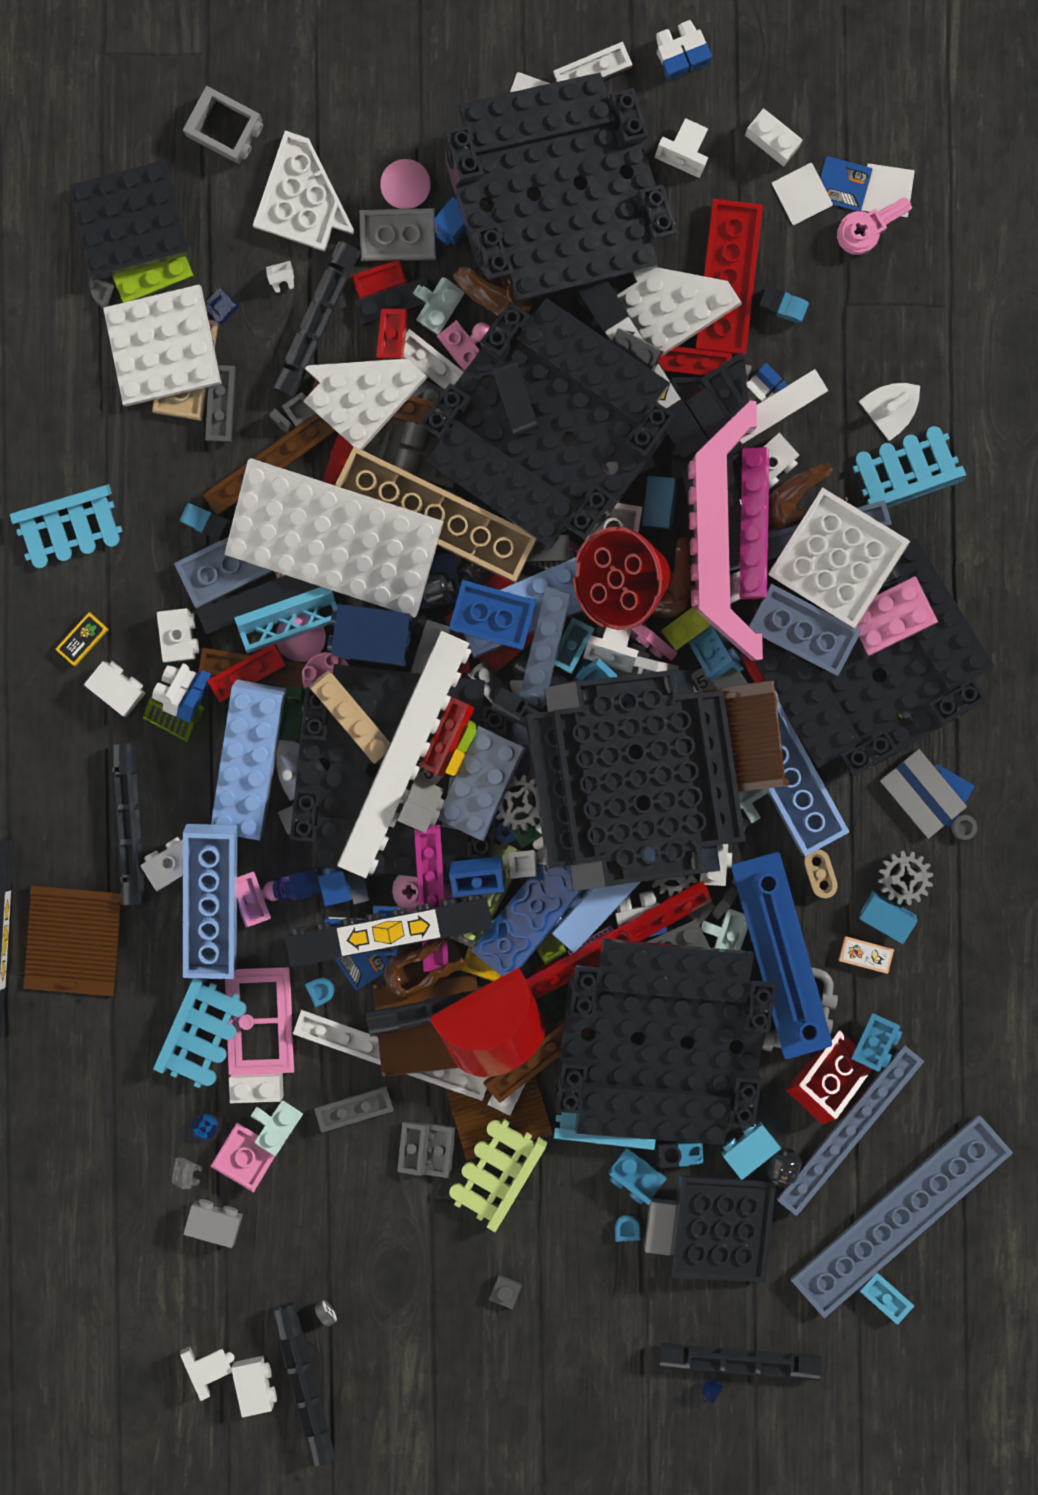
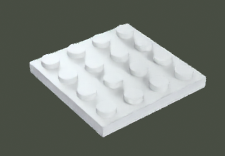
M200 285L103 308L124 406L221 384L205 301Z
M822 488L768 575L851 627L856 628L910 541Z

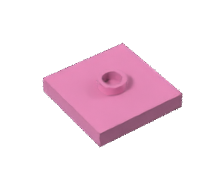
M237 1123L210 1167L254 1192L275 1156L254 1143L258 1138L257 1134Z

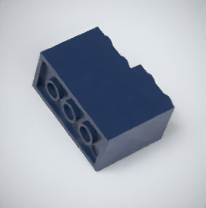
M338 604L337 610H332L331 625L335 626L334 635H329L327 650L331 651V656L335 658L408 668L415 619L410 613Z

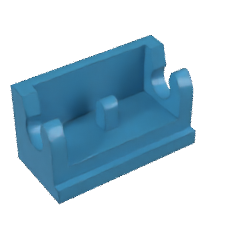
M648 476L642 526L650 529L673 531L679 481L675 478Z
M874 890L863 906L862 914L859 917L862 921L904 944L917 923V916Z

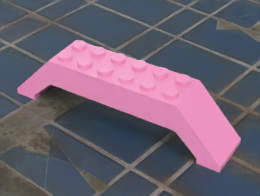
M749 401L695 454L693 460L688 464V479H693V487L689 489V504H694V512H691V515H689V528L694 530V538L690 540V555H695V564L691 565L690 574L691 581H695L696 589L691 591V605L696 606V612L751 661L763 659L762 634H755L730 609L727 454L746 433H753L756 429V401Z

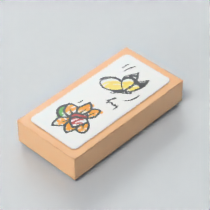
M845 936L838 960L888 974L894 949Z

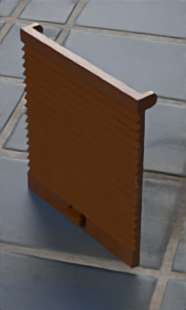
M774 681L699 691L702 693L723 691L738 792L788 786L789 781L787 778L785 779Z
M32 885L24 989L114 996L121 908L120 892Z
M476 975L444 978L442 981L424 989L418 995L405 998L394 995L387 985H373L375 1010L476 990ZM433 1024L412 1027L378 1036L382 1077L459 1068Z
M536 1076L526 1082L511 1115L487 1105L492 1096L488 1089H486L481 1101L445 1088L466 1160L478 1157L474 1152L478 1142L485 1141L489 1144L491 1143L493 1137L488 1134L487 1126L492 1120H497L501 1123L504 1119L509 1121L508 1127L525 1136L526 1132L531 1134L530 1140L532 1141L537 1140L538 1137L543 1138L553 1135ZM499 1141L495 1148L503 1150L510 1147Z

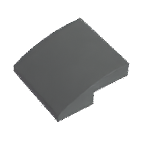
M402 1122L397 1172L419 1176L425 1174L444 1178L451 1177L456 1127Z

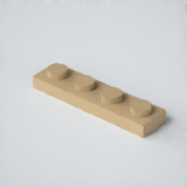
M329 670L309 686L374 764L386 754L390 742Z

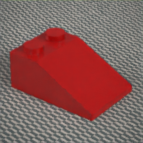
M840 1030L831 1038L832 1047L821 1049L799 1072L786 1090L821 1124L837 1119L872 1070V1068L851 1059L857 1046Z

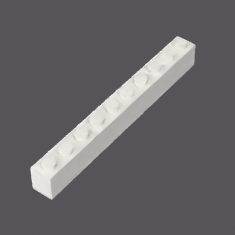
M443 631L439 632L338 861L339 867L364 878L367 877L368 873L373 875L379 861L375 859L378 850H384L389 839L388 836H385L388 827L393 828L398 819L399 813L395 811L399 803H405L410 790L406 789L409 780H415L420 767L416 766L420 756L425 757L430 743L426 742L430 733L435 734L440 720L437 719L440 709L445 711L451 697L447 693L451 686L456 687L461 675V673L457 672L461 662L466 664L471 650L468 649V642Z

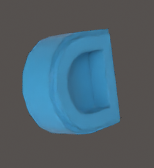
M318 978L305 984L315 1007L328 1002L334 995V985L327 978Z
M628 1214L620 1216L615 1222V1241L641 1240L638 1220Z

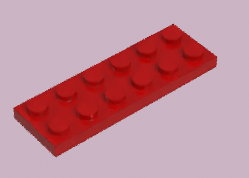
M713 199L704 277L728 281L742 305L697 333L695 349L726 352L734 355L742 352L744 356L746 355L763 204Z

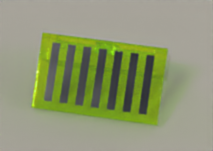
M151 697L143 719L187 742L194 725L203 714L204 707L199 705L189 723L163 711L164 703Z

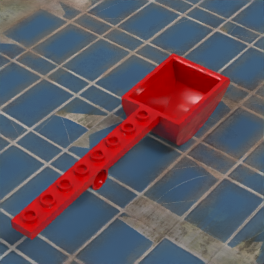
M703 881L691 885L685 891L666 899L653 909L646 910L637 918L623 923L619 928L608 934L600 936L596 941L587 946L580 947L575 953L564 959L557 960L553 965L542 971L534 973L530 978L525 979L518 967L434 1014L431 1017V1022L456 1065L463 1072L472 1076L493 1077L508 1073L524 1064L538 1050L546 1032L545 1017L536 1001L537 999L569 982L576 965L596 967L597 959L600 957L602 938L642 941L711 902L708 889Z

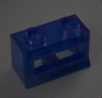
M317 869L273 879L272 891L276 899H283V902L296 901L322 894Z

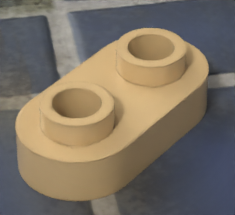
M818 849L805 856L804 866L814 894L821 898L833 896L837 891L838 885L828 854ZM814 857H819L821 860L818 866L812 864ZM824 880L827 881V889L821 890L819 886L820 882Z

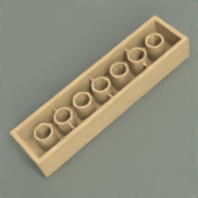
M355 446L335 484L337 487L444 521L437 546L513 583L517 582L537 541L515 524Z

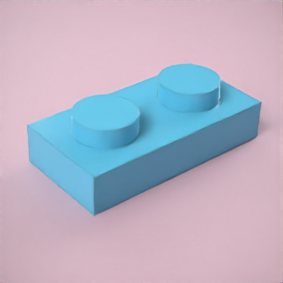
M879 1273L873 1275L859 1288L863 1295L897 1325L914 1307L906 1297Z

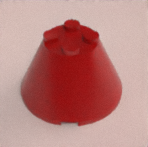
M608 527L593 533L583 543L575 559L577 568L576 577H573L576 597L586 615L602 627L627 630L639 626L651 616L668 589L669 584L673 582V573L670 571L666 558L642 535L625 527Z

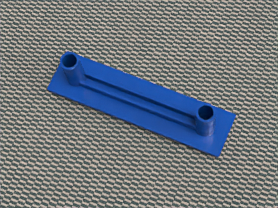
M775 852L732 864L731 869L762 981L777 983L772 1017L784 1058L790 1059L832 1047V1039L780 853Z
M539 864L537 866L538 876L529 877L495 919L493 928L487 929L472 948V952L501 976L518 967L521 968L582 891H573L569 866L547 869L546 865Z

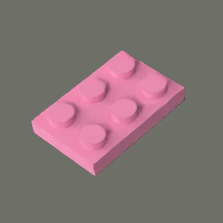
M915 576L876 595L856 628L861 630L859 637L868 656H871L938 623V620Z

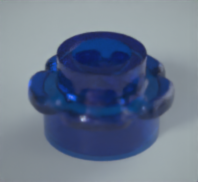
M717 1379L713 1382L708 1380L703 1387L701 1394L704 1395V1402L707 1400L713 1404L720 1394L723 1386L717 1383Z

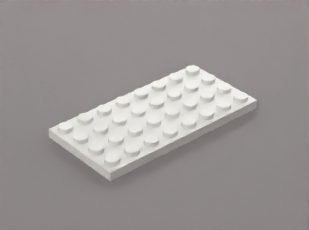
M250 458L247 462L224 555L397 612L410 613L412 617H416L444 521Z

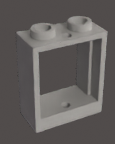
M206 86L183 131L186 137L240 164L242 158L246 159L252 147L250 143L254 136H259L263 123H261L262 118L259 113ZM216 101L250 119L234 150L200 132Z

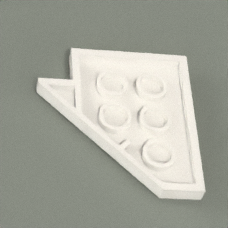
M285 131L253 227L325 252L333 228L352 235L354 229L309 138Z
M658 267L633 273L637 282L617 295L645 341L663 350L662 356L742 305L728 281Z
M408 359L309 365L305 369L320 383L304 402L352 446L363 450L425 381L427 376Z

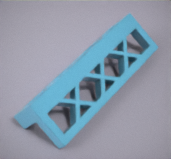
M320 587L243 614L234 619L246 652L250 653L270 646L273 643L276 644L331 624V616L324 618L317 614L322 607L331 605L332 609L337 610V604L332 590ZM303 614L310 617L306 625L299 626L294 624L297 616ZM281 623L286 625L284 632L277 635L270 632L274 624ZM254 631L263 634L260 641L249 645L246 634Z

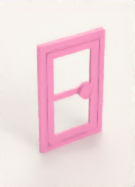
M290 967L236 969L234 979H225L226 995L233 997L234 993L240 995L239 983L277 982L278 1018L254 1019L249 1014L240 1017L232 1015L229 1024L235 1026L237 1032L234 1038L228 1040L229 1075L294 1072ZM278 1023L279 1059L242 1060L241 1028L248 1030L254 1024Z

